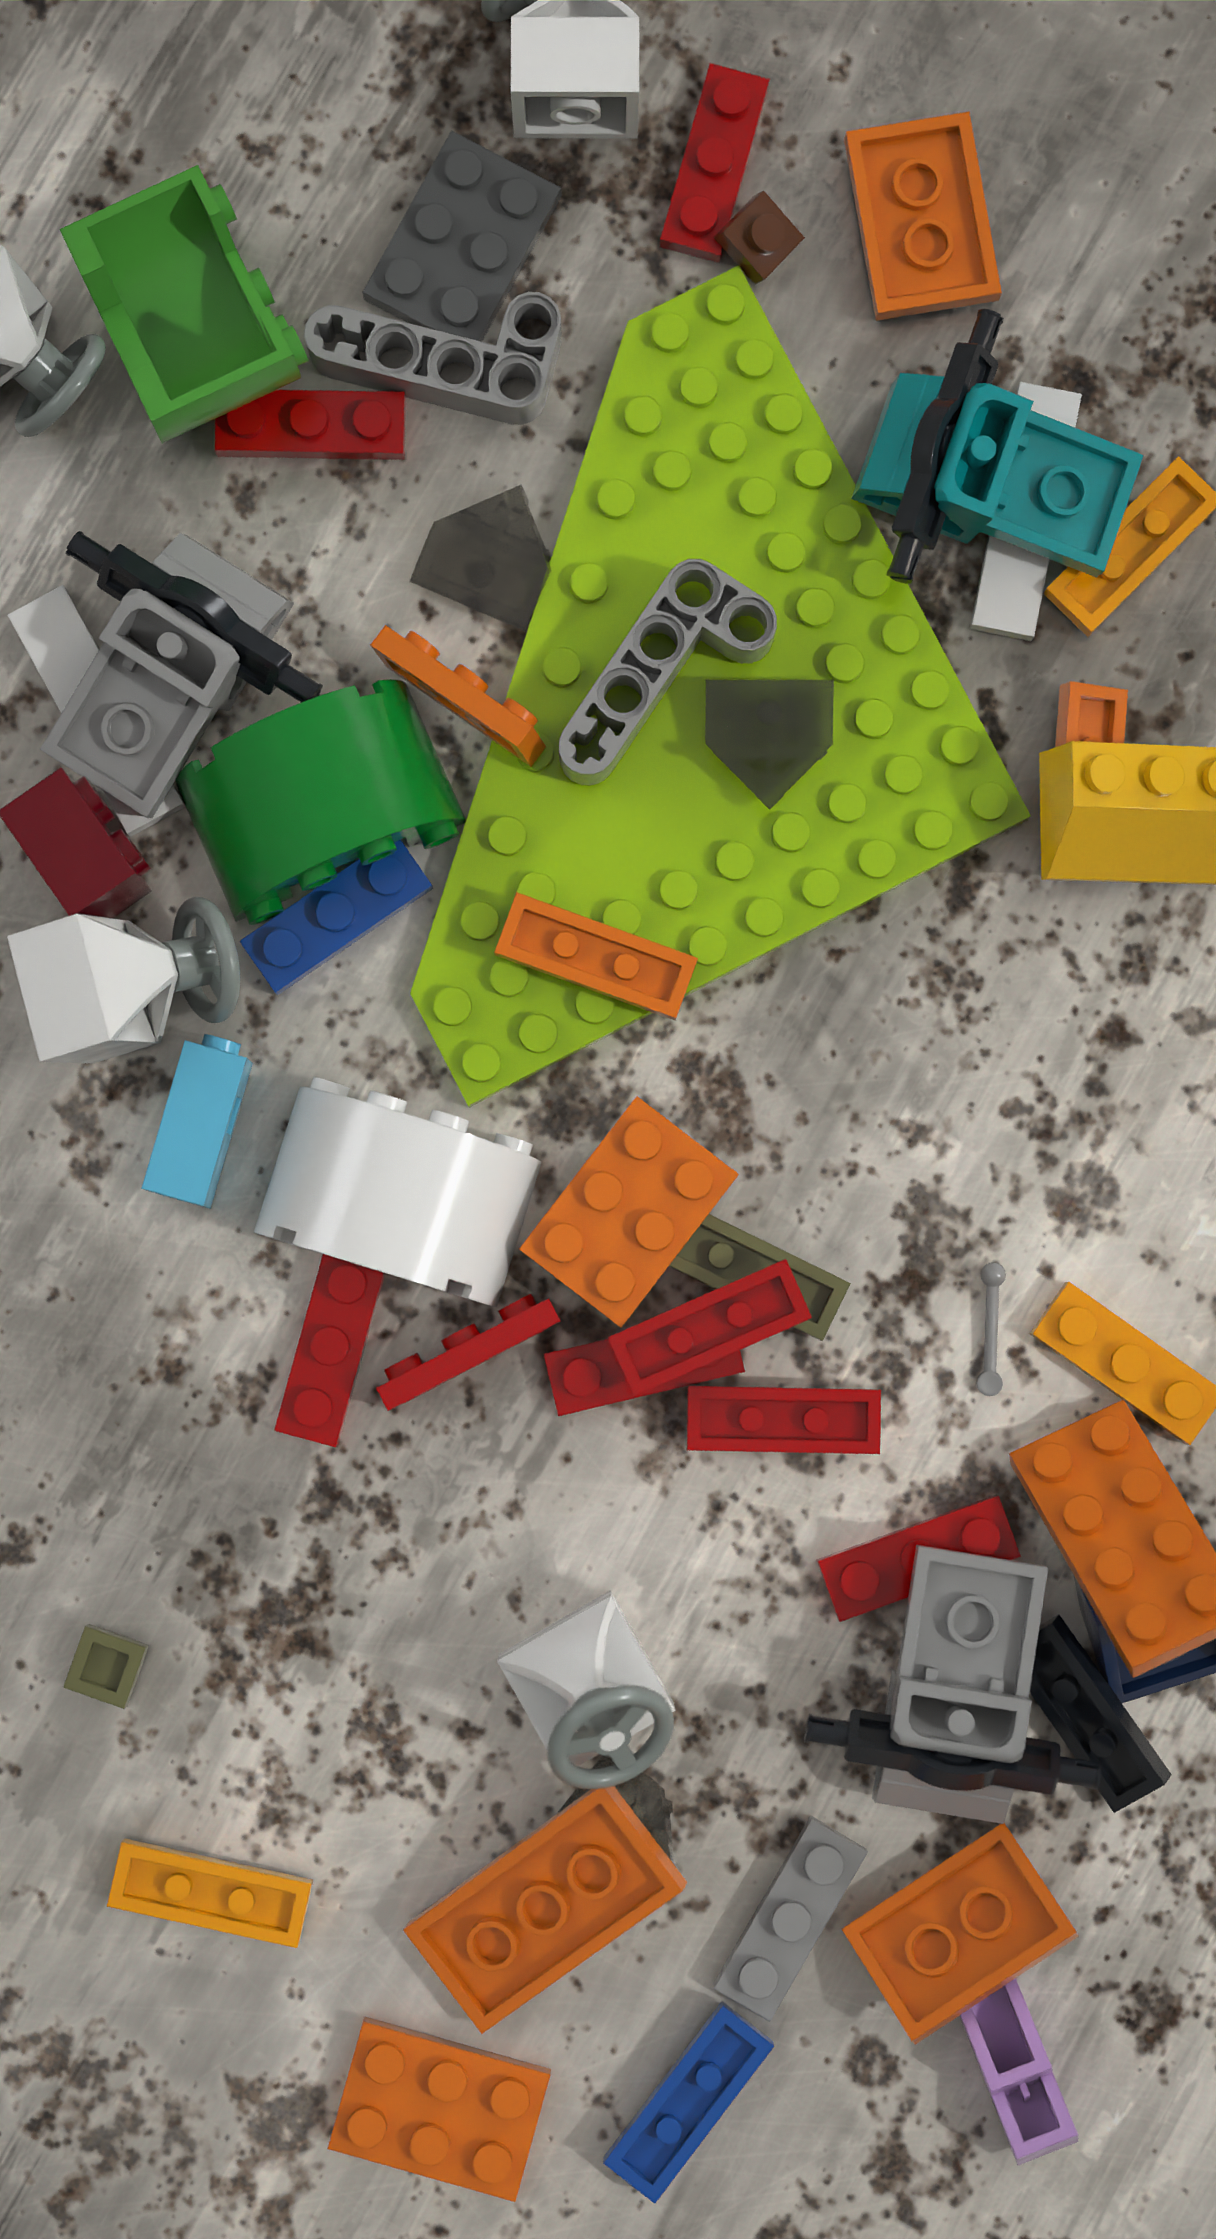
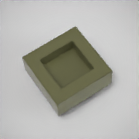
M88 1624L84 1627L63 1688L125 1709L129 1704L149 1645Z

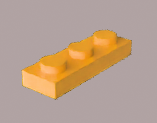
M1178 456L1125 509L1105 571L1096 578L1074 568L1067 567L1046 588L1043 594L1089 637L1216 510V492Z
M1070 1282L1064 1283L1029 1333L1186 1445H1191L1216 1409V1385Z
M124 1839L120 1845L107 1907L298 1948L313 1880Z

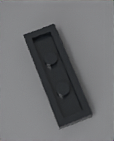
M1060 1614L1039 1626L1029 1692L1076 1759L1101 1762L1098 1791L1112 1811L1115 1813L1164 1786L1172 1774Z

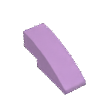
M1015 1978L959 2016L1014 2158L1019 2166L1077 2143L1078 2133Z

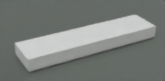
M1025 382L1019 383L1016 394L1034 401L1031 408L1032 411L1072 427L1076 426L1082 394ZM988 535L970 629L1032 641L1035 635L1049 559Z
M63 585L8 614L10 621L61 713L99 651ZM174 785L170 788L153 818H146L104 791L126 833L130 837L185 808Z

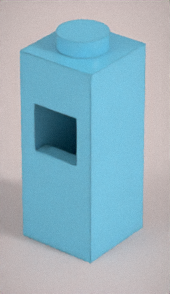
M204 1034L201 1045L184 1041L141 1189L211 1209L253 1065L247 1057L239 1056L241 1044Z

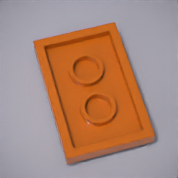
M969 111L846 131L844 143L876 321L999 301L1002 291Z
M636 1096L519 1250L622 1328L739 1174Z
M1005 1823L990 1830L842 1928L843 1933L915 2045L1079 1937L1077 1931Z
M364 2017L327 2149L516 2202L550 2079L551 2069Z

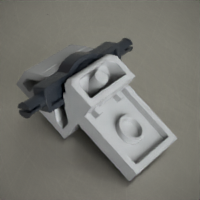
M78 531L70 540L65 554L98 573L97 586L119 600L120 603L99 637L104 643L40 750L82 777L85 776L88 781L146 818L154 817L218 709L230 711L246 682L267 695H270L278 688L300 703L315 698L321 693L323 685L290 666L292 653L272 640L294 603L193 538L179 533L152 563L121 544H118L112 551H109L84 535L81 531Z
M916 1545L897 1670L891 1671L885 1714L853 1709L850 1712L848 1721L808 1714L804 1742L845 1747V1760L877 1766L872 1799L875 1803L1004 1824L1014 1789L1050 1795L1054 1794L1057 1783H1064L1097 1790L1101 1776L1100 1761L1094 1762L1060 1756L1061 1746L1059 1743L1026 1737L1032 1700L1029 1699V1691L1048 1567Z

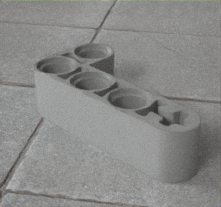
M540 292L520 294L509 303L504 314L497 344L492 345L343 306L328 305L317 309L310 315L305 325L304 338L313 366L320 374L331 379L378 391L405 392L406 398L508 424L523 425L536 419L546 404L561 347V314L557 304L547 295ZM531 318L540 319L550 327L546 335L536 340L526 339L516 330L523 321ZM336 334H343L345 336L346 343L338 342L334 351L326 350L324 342H332ZM367 339L366 360L361 361L359 351L365 352L364 341ZM393 347H402L409 350L412 354L410 361L398 369L388 368L379 362L382 354ZM454 362L464 363L473 370L471 377L461 384H450L444 381L440 374L447 365ZM513 378H524L534 386L533 392L521 400H512L506 397L500 390L503 384Z
M687 559L678 563L669 572L564 728L559 739V761L564 774L571 781L581 785H595L604 781L623 757L700 640L730 660L738 663H753L761 660L770 651L776 633L777 616L772 605L762 596L707 561ZM697 581L709 589L711 599L702 606L690 607L678 599L676 591L684 583ZM750 616L762 624L764 635L756 641L743 642L732 635L729 625L738 617ZM654 633H662L674 641L676 650L666 659L654 660L642 651L640 645L647 636ZM617 686H629L639 693L641 702L633 711L619 713L607 705L605 701L607 693ZM598 719L607 728L599 741V756L601 760L598 761L595 758L589 757L583 764L576 762L577 756L574 744L578 743L579 745L587 746L597 733ZM613 731L616 732V733H620V735H619V736H616V735L613 733Z

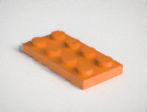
M1124 1399L1009 1453L1010 1465L1133 1678L1216 1638V1551Z
M614 1786L591 1789L410 1920L403 1931L481 2034H483L684 1890L687 1881Z

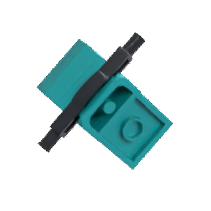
M989 309L978 310L968 343L957 342L945 377L900 373L891 384L851 499L896 516L892 525V531L900 539L886 575L897 582L905 584L913 582V576L922 550H934L940 534L968 544L979 532H982L1096 578L1105 571L1144 455L1032 411L1031 408L1034 401L992 385L998 368V361L991 355L1000 326L1004 321V318L995 311Z

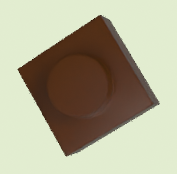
M764 190L754 195L714 237L755 285L765 280L805 238Z

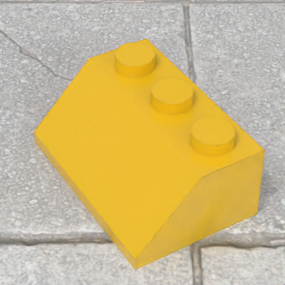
M1071 741L1039 753L1041 880L1216 885V747Z

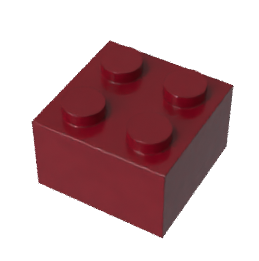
M61 767L0 809L1 819L69 916L83 914L113 919L152 892L142 877L152 870L121 828L113 834L111 833L106 824L116 817L85 776L74 782Z

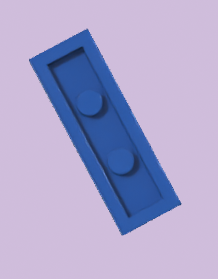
M401 840L394 842L397 851L390 856L367 865H362L358 859L339 872L335 879L317 887L240 940V943L277 996L433 889L432 884Z
M721 2001L604 2155L603 2164L655 2204L774 2048L773 2040Z

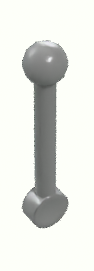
M991 1262L982 1268L980 1274L981 1280L986 1285L984 1370L976 1380L978 1390L986 1396H995L1001 1391L1003 1385L1002 1378L996 1373L999 1286L1005 1281L1006 1273L1002 1265Z

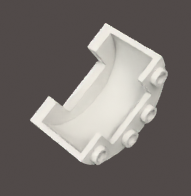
M313 1077L310 1088L300 1087L254 1233L497 1308L542 1163L538 1159L529 1156L533 1144L496 1133L494 1142L466 1133L469 1124L468 1120L437 1110H432L429 1121L405 1114L406 1101L375 1091L369 1092L367 1102L347 1097L350 1088L317 1077Z

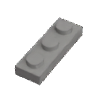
M810 1816L714 1981V1989L770 2022L866 1857L867 1849Z

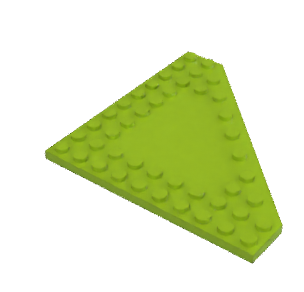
M739 265L627 322L505 700L511 698L518 702L537 718L538 722L534 729L544 742L546 748L532 767H530L492 740L410 994L469 1108L652 1014L650 1011L496 956L494 952L516 892L697 957L698 961L685 994L687 996L1010 830L1031 817L908 584L897 582L886 575L893 555L866 504L851 499L856 485ZM687 559L707 561L762 596L772 605L777 616V628L770 651L761 660L753 663H738L730 660L700 640L623 757L604 781L595 785H581L571 781L564 774L559 761V739L564 728L669 572L678 563ZM697 581L684 583L676 591L678 599L690 607L702 606L711 599L709 589ZM750 616L738 617L729 625L732 635L743 642H753L764 635L762 624ZM654 633L647 636L640 645L642 651L654 660L666 659L676 650L674 641L662 633ZM617 686L607 693L605 701L612 710L619 713H628L640 704L641 698L639 693L633 688ZM598 719L597 733L587 746H582L578 743L574 744L576 747V762L583 764L589 757L595 758L598 761L601 760L599 756V741L607 728ZM613 731V733H614L616 736H619V735H620V733H616V732Z

